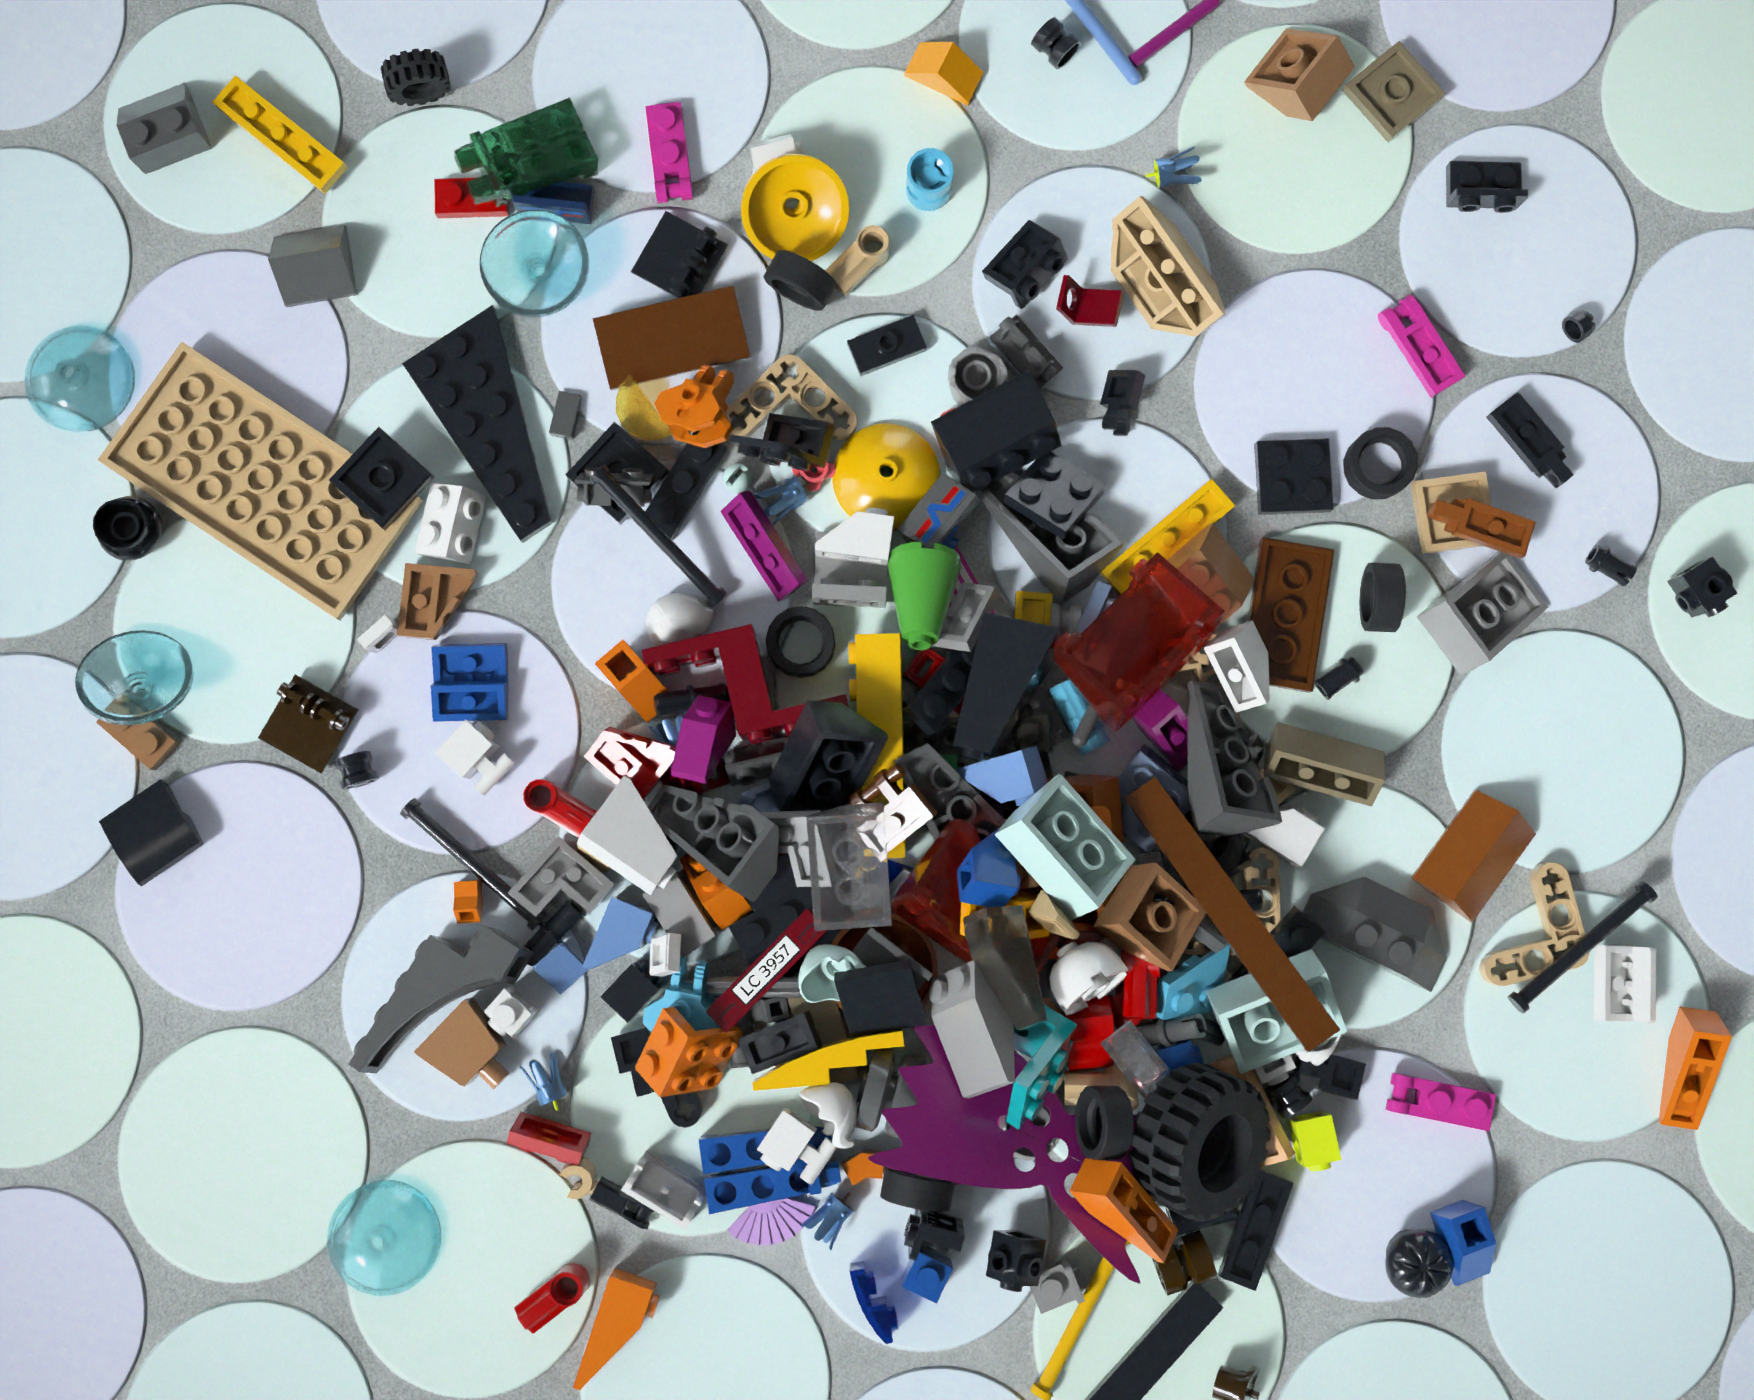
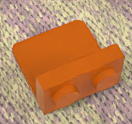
M675 1007L663 1008L635 1069L659 1097L712 1089L722 1080L723 1072L737 1049L738 1039L741 1038L742 1031L738 1026H733L727 1033L722 1028L695 1031Z

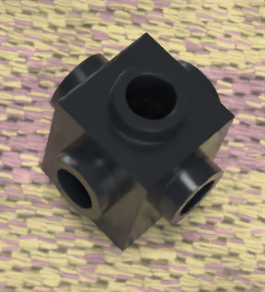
M1713 556L1696 562L1667 581L1676 594L1675 600L1678 606L1688 613L1691 618L1706 614L1710 618L1729 607L1726 601L1738 594L1733 587L1732 577L1725 569L1720 568Z
M994 1230L988 1254L986 1276L1000 1281V1288L1014 1292H1021L1023 1286H1038L1043 1270L1042 1262L1046 1240L1019 1230Z

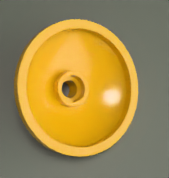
M785 154L775 157L764 163L753 173L743 191L741 219L746 234L753 245L771 259H773L778 250H786L810 261L816 260L828 253L838 243L848 223L849 199L843 182L828 164L813 156ZM788 199H798V205L795 208L786 207Z
M881 423L865 427L846 440L834 461L836 471L832 477V483L837 501L849 517L857 511L865 512L866 508L884 509L888 511V516H894V531L898 530L900 525L940 477V467L934 450L917 432L902 425ZM889 466L893 469L894 473L890 477H883L879 471L882 467Z

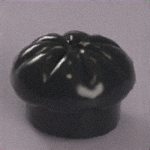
M124 496L107 501L98 508L93 517L92 527L100 546L107 554L119 560L132 561L147 556L155 550L162 536L163 525L158 511L150 502L140 497Z
M1406 1229L1396 1233L1390 1239L1386 1248L1385 1268L1390 1282L1398 1291L1411 1297L1427 1298L1443 1290L1449 1283L1453 1271V1258L1446 1242L1437 1234L1427 1230Z

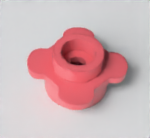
M826 461L825 468L816 467L818 469L816 473L810 471L815 466H810L809 471L792 468V471L796 477H801L805 483L809 482L810 485L806 488L809 491L815 492L820 489L821 483L824 480L835 475L836 469L834 464L827 463Z

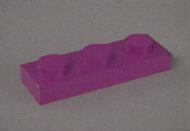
M750 489L740 492L720 511L778 602L787 599L808 581Z

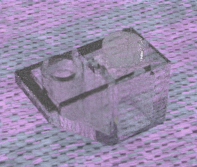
M1131 1020L1101 1042V1045L1121 1072L1144 1099L1149 1092L1155 1091L1157 1088L1155 1084L1162 1077L1170 1076V1068Z

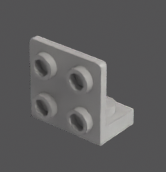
M818 532L816 534V542L829 532ZM815 555L814 583H812L813 605L886 608L888 566L818 557Z

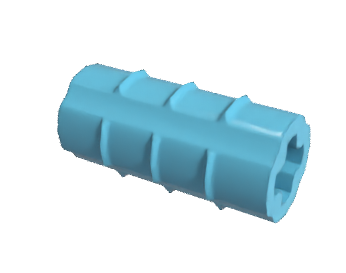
M1078 675L1049 689L1072 737L1090 703L1087 691L1084 689ZM1099 718L1087 744L1082 748L1078 747L1081 755L1110 742L1103 727L1104 724L1101 723Z

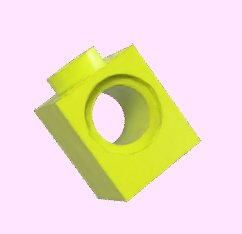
M1320 1110L1287 1117L1297 1163L1305 1168L1309 1167V1171H1322L1331 1168V1162L1342 1160L1331 1114Z

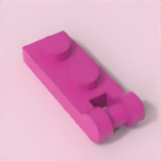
M681 102L645 106L657 203H668V199L682 197V201L693 200ZM679 177L680 183L666 184V178Z
M1407 295L1399 300L1398 306L1393 309L1388 307L1378 313L1377 317L1380 325L1389 332L1423 387L1432 398L1466 376L1417 300L1412 295ZM1405 317L1412 322V325L1406 329L1400 321Z
M1398 1073L1391 1074L1390 1084L1393 1085L1391 1099L1387 1098L1385 1110L1490 1132L1496 1094ZM1409 1088L1416 1089L1414 1103L1406 1102Z

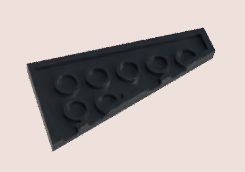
M491 305L402 364L519 540L524 543L553 524L537 469L534 450L529 439L515 379L510 368L505 342L498 323L495 307Z

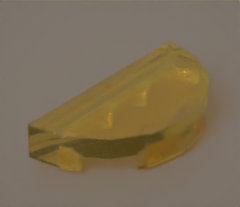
M629 374L620 384L616 396V414L621 425L631 435L644 440H661L672 435L669 427L664 424L657 410L632 375Z

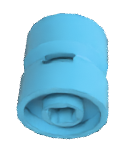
M924 148L917 151L910 158L907 165V197L916 208L923 211H935L942 208L950 198L954 169L950 157L943 151L936 148Z

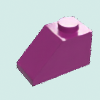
M1153 684L1127 706L1126 709L1139 730L1168 763L1179 772L1188 764V718L1177 702Z
M700 695L697 696L682 719L671 767L672 776L707 783L736 737L731 702Z

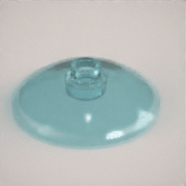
M531 209L511 214L494 226L483 243L479 265L481 277L487 291L500 306L509 312L524 317H545L565 309L580 295L588 278L590 262L586 244L572 223L556 213ZM537 267L545 268V272L541 276L533 275Z
M70 326L51 333L36 346L26 365L24 385L30 405L44 421L64 431L84 433L101 429L112 423L122 414L133 395L135 370L128 351L115 337L91 326ZM73 367V374L70 377H65L66 370Z
M129 631L105 639L85 655L76 672L75 687L84 708L96 718L116 725H138L159 719L174 710L189 693L193 683L194 671L188 652L172 637L154 631Z
M396 1180L373 1181L358 1187L348 1194L334 1211L327 1233L329 1257L339 1276L354 1289L375 1296L395 1295L415 1286L433 1267L441 1246L440 1221L432 1203L415 1187ZM374 1236L382 1239V1249H377L373 1246L372 1239Z

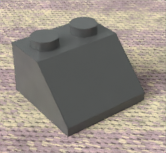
M185 82L118 108L116 126L127 155L144 174L154 172L212 149L188 85Z

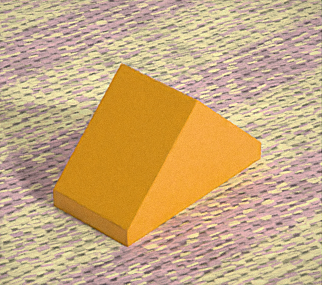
M920 42L904 76L968 106L984 72L954 42Z

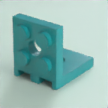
M1013 986L1014 1049L1031 1059L1015 1079L1006 1119L1007 1123L1019 1130L1028 1118L1033 1121L1037 1117L1044 1104L1042 1099L1048 1091L1052 1094L1055 1093L1062 1083L1065 1075L1063 1072L1068 1066L1067 1060L1073 1045L1070 1036L1076 1030L1077 1024Z

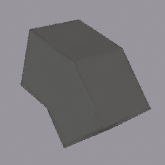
M761 997L748 1011L749 1020L771 1023L789 1018L786 998Z

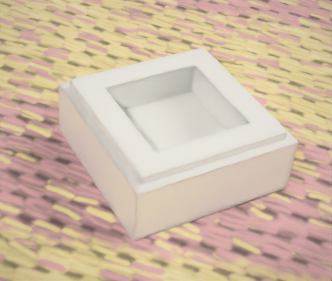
M384 615L364 632L357 641L366 650L378 653L397 636L398 624L390 617Z
M667 933L652 938L650 976L663 977L679 972L681 934Z

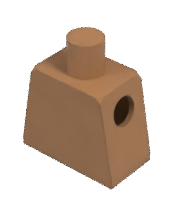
M473 997L464 999L414 1051L418 1057L463 1087L469 1085L479 1075L494 1090L510 1074L495 1059L507 1044L502 1036L488 1024L489 1018Z

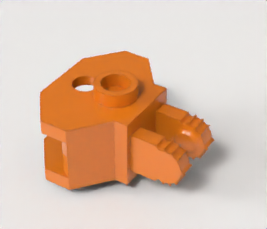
M704 364V366L699 368V372L696 373L693 380L686 378L683 384L662 391L659 394L654 405L664 424L668 425L675 440L702 448L727 441L733 427L726 415L728 405L725 399L734 384L733 372L722 369L718 376L715 377V368ZM701 430L698 434L691 435V431L695 432Z

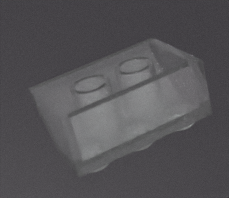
M883 802L843 805L806 816L814 930L892 926Z

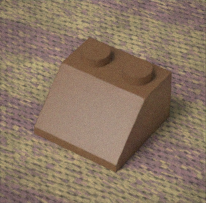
M1286 28L1244 83L1247 88L1285 116L1313 121L1355 66L1339 36Z
M1214 523L1207 525L1156 569L1194 621L1200 626L1213 630L1243 605L1255 580Z
M1157 863L1139 864L1129 867L1094 926L1119 949L1166 971H1173L1206 912L1196 898ZM1156 894H1159L1173 901L1174 907L1169 902H1154L1153 899Z

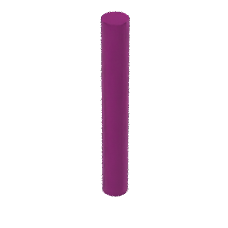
M1202 0L1130 54L1128 58L1137 68L1220 5L1219 0Z

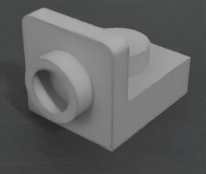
M1067 1258L1044 1267L1040 1275L1039 1285L1030 1286L1041 1314L1074 1300L1078 1304L1084 1302L1081 1290L1087 1288L1079 1266L1071 1268Z

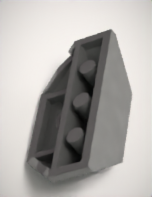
M1367 877L1354 879L1310 894L1302 912L1326 931L1320 938L1321 940L1428 992H1432L1446 961L1433 909Z

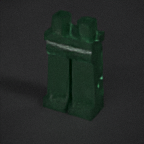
M570 97L491 128L482 134L480 131L469 134L470 143L453 151L455 162L461 174L479 168L482 174L481 177L467 181V187L474 204L494 200L496 207L507 204L506 200L513 199V195L523 196L529 191L582 175L586 179L598 174V157L585 130L583 131V125Z

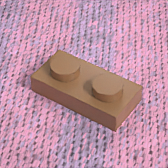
M120 695L96 721L99 726L150 770L156 771L180 744L178 740L125 695Z

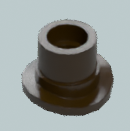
M1221 1365L1215 1379L1212 1397L1218 1400H1250L1251 1398L1258 1400L1260 1392L1253 1389L1260 1367L1252 1366L1246 1372Z

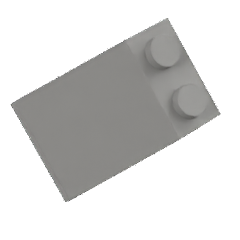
M1499 552L1436 599L1417 618L1457 672L1462 675L1491 661L1538 618L1548 606L1509 554Z
M972 960L932 978L929 990L931 1017L962 1096L964 1098H972L1015 1083L1013 968Z

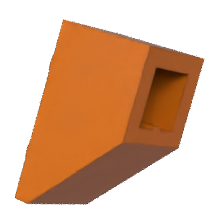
M622 639L596 661L595 665L639 715L649 723L657 716L654 709V696L669 691L644 664L629 644Z
M687 854L679 859L702 905L721 930L753 911L747 898L727 887L691 855Z

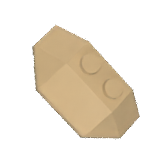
M1139 196L1112 219L1111 272L1151 329L1197 337L1226 314L1214 279L1176 225L1146 198Z

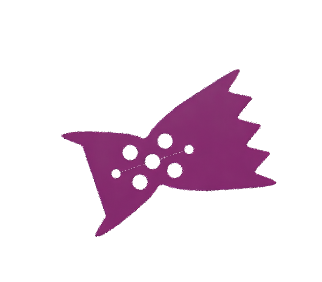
M935 1025L915 1026V1032L934 1061L926 1065L898 1068L899 1073L913 1092L918 1103L913 1106L882 1110L883 1116L900 1138L902 1147L869 1156L868 1159L875 1164L891 1169L974 1187L1024 1189L1038 1185L1046 1186L1060 1210L1093 1247L1125 1277L1140 1284L1138 1273L1125 1249L1127 1240L1089 1214L1079 1201L1071 1197L1065 1190L1064 1182L1069 1174H1078L1084 1159L1087 1158L1082 1153L1077 1141L1075 1115H1069L1064 1110L1055 1093L1052 1094L1048 1091L1042 1099L1051 1115L1050 1121L1046 1126H1036L1028 1118L1019 1130L1015 1129L1014 1126L1008 1130H1002L998 1126V1118L1008 1114L1014 1083L972 1098H964ZM1014 1050L1016 1079L1028 1062ZM1133 1115V1116H1134V1132H1135V1128H1136V1125H1137V1123L1135 1122V1118H1136L1137 1115ZM1052 1138L1062 1139L1068 1147V1156L1062 1162L1053 1161L1047 1154L1046 1144ZM1025 1147L1033 1152L1036 1161L1032 1170L1023 1172L1015 1166L1013 1156L1018 1148ZM1129 1152L1122 1159L1105 1160L1122 1162V1164L1132 1174L1131 1170L1133 1169V1167L1129 1162Z

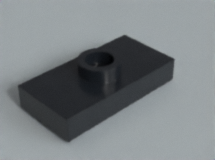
M914 315L847 340V346L860 377L927 351V346Z

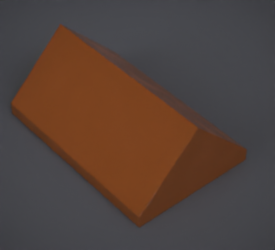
M1474 790L1411 876V879L1466 920L1473 922L1536 833L1518 810L1478 790Z

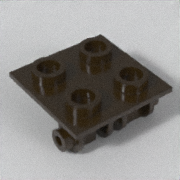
M295 674L289 684L283 682L278 688L277 695L281 699L262 729L258 739L322 774L359 709Z

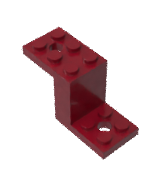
M752 624L641 650L644 664L653 673L659 672L660 676L681 672L680 666L695 664L696 668L711 666L717 663V657H721L738 734L743 740H749L751 745L773 740L772 734L785 731L787 736H790L805 704L774 711L756 632ZM846 694L818 700L843 703L849 707Z

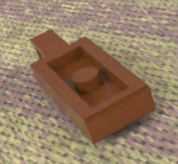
M1455 498L1452 504L1437 499L1436 502L1430 504L1427 513L1428 518L1445 523L1444 531L1452 533L1451 535L1520 559L1526 556L1536 524L1533 520L1469 498L1464 500Z

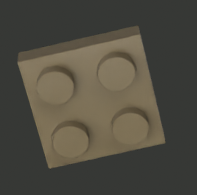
M1400 41L1346 83L1342 89L1388 143L1442 100L1446 94Z

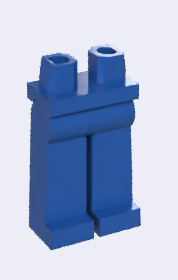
M814 1126L817 1130L808 1143L818 1149L825 1137L832 1140L833 1136L825 1135L822 1132L824 1127ZM770 1129L701 1136L698 1141L703 1175L764 1165L765 1163L760 1159L763 1154L757 1148ZM797 1158L789 1172L784 1168H781L778 1172L766 1166L724 1174L706 1175L704 1183L709 1215L810 1193V1195L822 1193V1188L841 1182L838 1160L827 1162L812 1185L800 1178L801 1173L807 1166V1163L800 1158Z

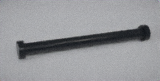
M605 464L597 469L590 476V482L593 485L596 483L600 485L708 598L706 602L710 607L718 604L727 594L723 587L717 588L608 473L610 469Z
M416 798L410 800L401 810L400 815L405 819L410 818L523 917L528 922L526 926L533 931L545 919L547 914L544 911L536 918L508 894L511 887L420 808L421 803Z
M1643 881L1635 886L1636 891L1521 991L1518 993L1513 991L1508 996L1511 1004L1523 1014L1530 1009L1529 1004L1645 903H1653L1658 898L1654 889Z

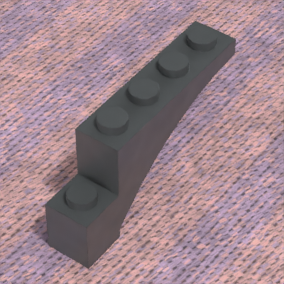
M484 926L482 930L473 936L469 944L470 950L468 953L446 938L429 935L428 939L424 940L416 949L415 959L409 969L397 979L394 986L395 991L388 1002L382 1005L376 1012L375 1022L367 1035L362 1037L355 1045L354 1055L348 1064L358 1072L377 1074L397 1046L429 1016L450 1002L473 991L501 982L514 985L534 952L500 929Z

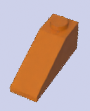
M1681 1006L1678 1009L1668 1039L1659 1113L1661 1125L1693 1130L1699 1129L1732 1039L1729 1030L1715 1011Z
M1085 1158L1071 1186V1194L1093 1217L1157 1262L1164 1263L1177 1235L1178 1228L1122 1162Z
M614 1268L607 1282L573 1385L574 1389L581 1390L641 1328L646 1316L653 1318L660 1299V1295L654 1294L657 1282Z

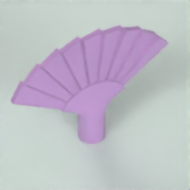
M792 1198L748 1206L727 1231L735 1238L746 1243L755 1245L780 1243L793 1237L804 1228L800 1225L813 1214L816 1206Z

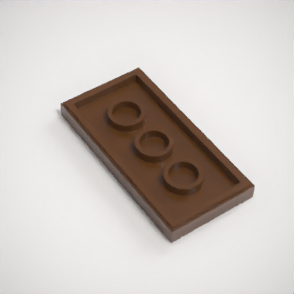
M734 286L592 318L611 391L697 371L704 364L714 367L751 358Z
M1265 537L1260 539L1247 622L1253 620L1268 651L1269 686L1306 693L1313 692L1334 549Z

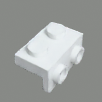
M431 483L414 553L424 557L447 559L463 565H471L486 496L464 486Z
M1597 945L1594 948V1020L1655 1023V948L1618 945Z

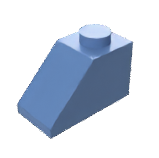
M1037 745L956 769L957 773L965 781L1000 803L1015 800L1016 806H1021L1048 783Z
M617 896L611 897L582 967L593 969L643 948L645 942L651 944V940L655 937L659 923L654 921L656 916L653 911Z

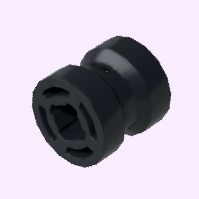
M1053 17L1037 31L1031 41V45L1039 53L1044 52L1048 56V62L1058 70L1074 56L1081 42L1073 34H1067L1064 31V25L1056 17Z

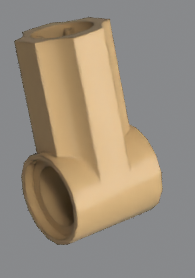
M866 226L859 232L857 240L825 270L834 278L837 284L835 288L840 293L846 296L874 268L886 263L890 254L888 234L879 226ZM870 241H878L883 245L881 250L874 253L864 249V246Z
M1114 1064L1106 1067L1104 1071H1064V1105L1076 1106L1080 1093L1087 1086H1119L1126 1092L1131 1102L1132 1111H1135L1139 1106L1137 1072L1131 1065Z

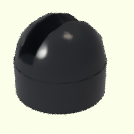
M1580 310L1564 318L1562 329L1566 337L1575 343H1579L1589 337L1595 329V323L1592 322L1594 319L1593 315L1587 311Z

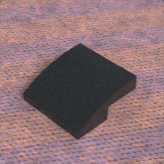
M162 779L99 820L117 856L135 882L141 887L204 844L191 817L182 812L169 784Z

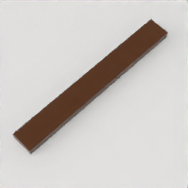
M1152 778L1124 798L1125 802L1306 1052H1310L1340 1031V1028L1157 778Z

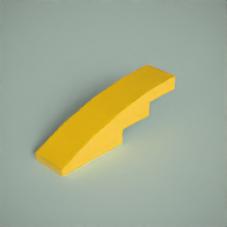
M898 1029L850 1037L825 1044L817 1050L783 1062L757 1077L752 1083L753 1091L830 1084V1068L867 1065L866 1050L904 1047L903 1030Z

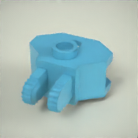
M680 957L679 972L672 974L671 984L665 989V994L656 998L644 1008L643 1024L651 1032L662 1009L668 1007H675L695 1031L721 1028L705 1012L716 1001L713 997L706 995L705 985L709 971V963L707 961L699 960L695 968L694 984L685 982L686 958Z

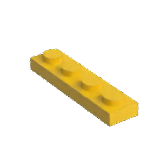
M236 75L212 101L221 112L323 194L327 193L348 168L342 160Z
M1211 478L1103 569L1100 573L1101 576L1124 601L1139 588L1140 584H1144L1154 576L1159 566L1210 523L1215 524L1235 505Z

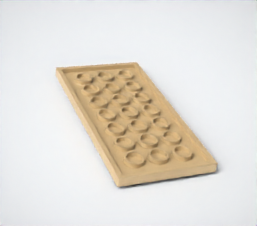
M182 341L98 458L99 462L340 621L423 503L422 499L416 497L386 531L382 529L329 481L336 471L350 458L351 452Z

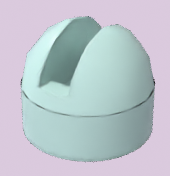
M740 463L729 465L723 473V483L726 489L734 494L748 490L752 484L750 470ZM739 469L743 470L744 472L732 485L729 482Z

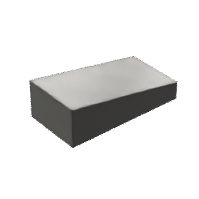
M559 391L549 429L551 436L573 440L582 400L581 395Z

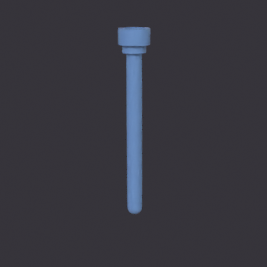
M1065 0L1131 85L1139 84L1142 79L1141 73L1085 1Z

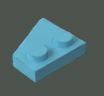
M1228 943L1218 953L1211 951L1202 958L1193 955L1183 962L1178 969L1170 971L1159 979L1158 1018L1166 1020L1190 1016L1196 1013L1214 1012L1206 991L1223 984L1230 951Z

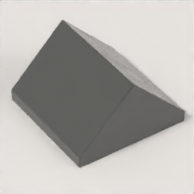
M345 224L273 238L268 261L286 307L357 295Z

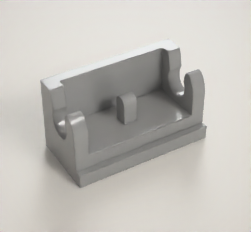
M684 869L676 872L664 889L657 886L651 895L648 893L643 894L644 899L665 932L681 934V957H685L725 931L719 928L702 905Z

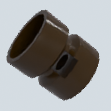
M1200 1230L1181 1236L1178 1245L1172 1244L1164 1263L1157 1262L1152 1258L1159 1280L1167 1296L1186 1290L1189 1281L1200 1285L1218 1278L1211 1253Z

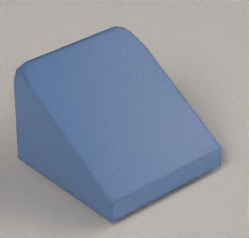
M566 942L557 945L533 967L560 995L589 970L582 967L583 962Z

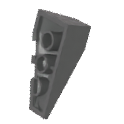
M1013 472L976 491L975 493L1038 580L1062 604L1089 587L1123 546V542L1100 519L1089 513L1081 519L1063 540L1003 503L1005 493L1020 477Z
M1192 680L1188 683V802L1195 832L1226 837L1280 824L1282 817L1275 789L1269 777L1262 778L1254 762L1258 756L1253 746L1246 747L1238 731L1241 723L1222 686Z
M926 743L894 759V761L904 768L906 774L903 776L907 787L914 783L937 811V814L929 819L926 825L958 887L957 869L970 850L1000 828L1006 820Z
M665 784L648 805V809L663 833L727 887L753 903L776 874L779 827L754 807L730 803L725 799L717 797L714 799L702 796L693 791Z

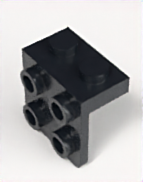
M769 413L763 439L729 434L727 442L738 446L737 453L759 458V462L780 467L781 462L788 463V467L809 471L810 466L825 468L835 425L827 421Z

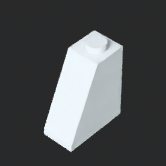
M624 775L581 832L577 845L651 895L657 886L664 889L676 873V870L671 866L677 858V854L632 781Z

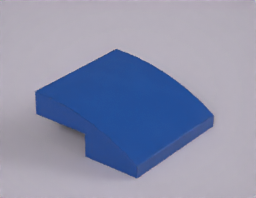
M507 643L435 644L431 647L434 683L430 688L433 722L508 719Z

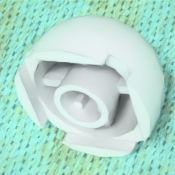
M1073 941L1057 952L1059 960L1051 970L1050 986L1065 1014H1074L1088 1007L1086 1001L1096 996L1098 999H1101L1113 990L1126 977L1125 971H1128V968L1110 947L1102 943L1086 942L1078 946L1076 941Z

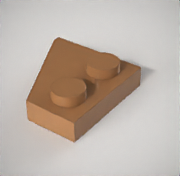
M405 563L397 636L437 640L476 581L478 571L475 569Z

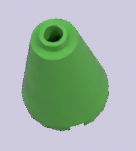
M922 542L906 543L892 549L889 555L887 565L901 639L910 648L915 650H927L939 641L961 570L960 555L955 550L942 544L934 543V549L922 548Z

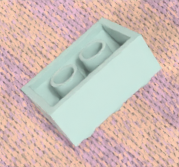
M1061 774L1056 775L1018 807L995 833V836L1070 920L1098 909L1135 861L1133 855Z
M1310 949L1288 958L1340 1028V1031L1328 1039L1346 1033L1347 1029L1328 975L1313 950ZM1251 974L1206 991L1217 1022L1240 1074L1304 1049Z

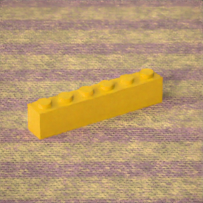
M901 633L855 634V642H849L848 645L849 664H856V679L849 680L850 701H857V713L885 731L888 735V740L862 790L874 781L873 777L882 769L888 770L895 764L894 759L904 755ZM903 777L897 781V785L902 792L905 790ZM882 793L873 801V806L879 811L889 803V800ZM859 814L860 827L863 823H865V821ZM906 839L882 858H905ZM867 846L860 859L876 858V856Z

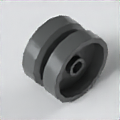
M880 1048L873 1049L869 1066L864 1069L856 1102L859 1104L855 1128L873 1132L878 1127L883 1109L907 1107L917 1104L916 1097L899 1071L897 1076L892 1075L895 1055L891 1049ZM907 1054L902 1058L899 1067L925 1065L926 1059ZM886 1120L884 1127L886 1135L900 1139Z

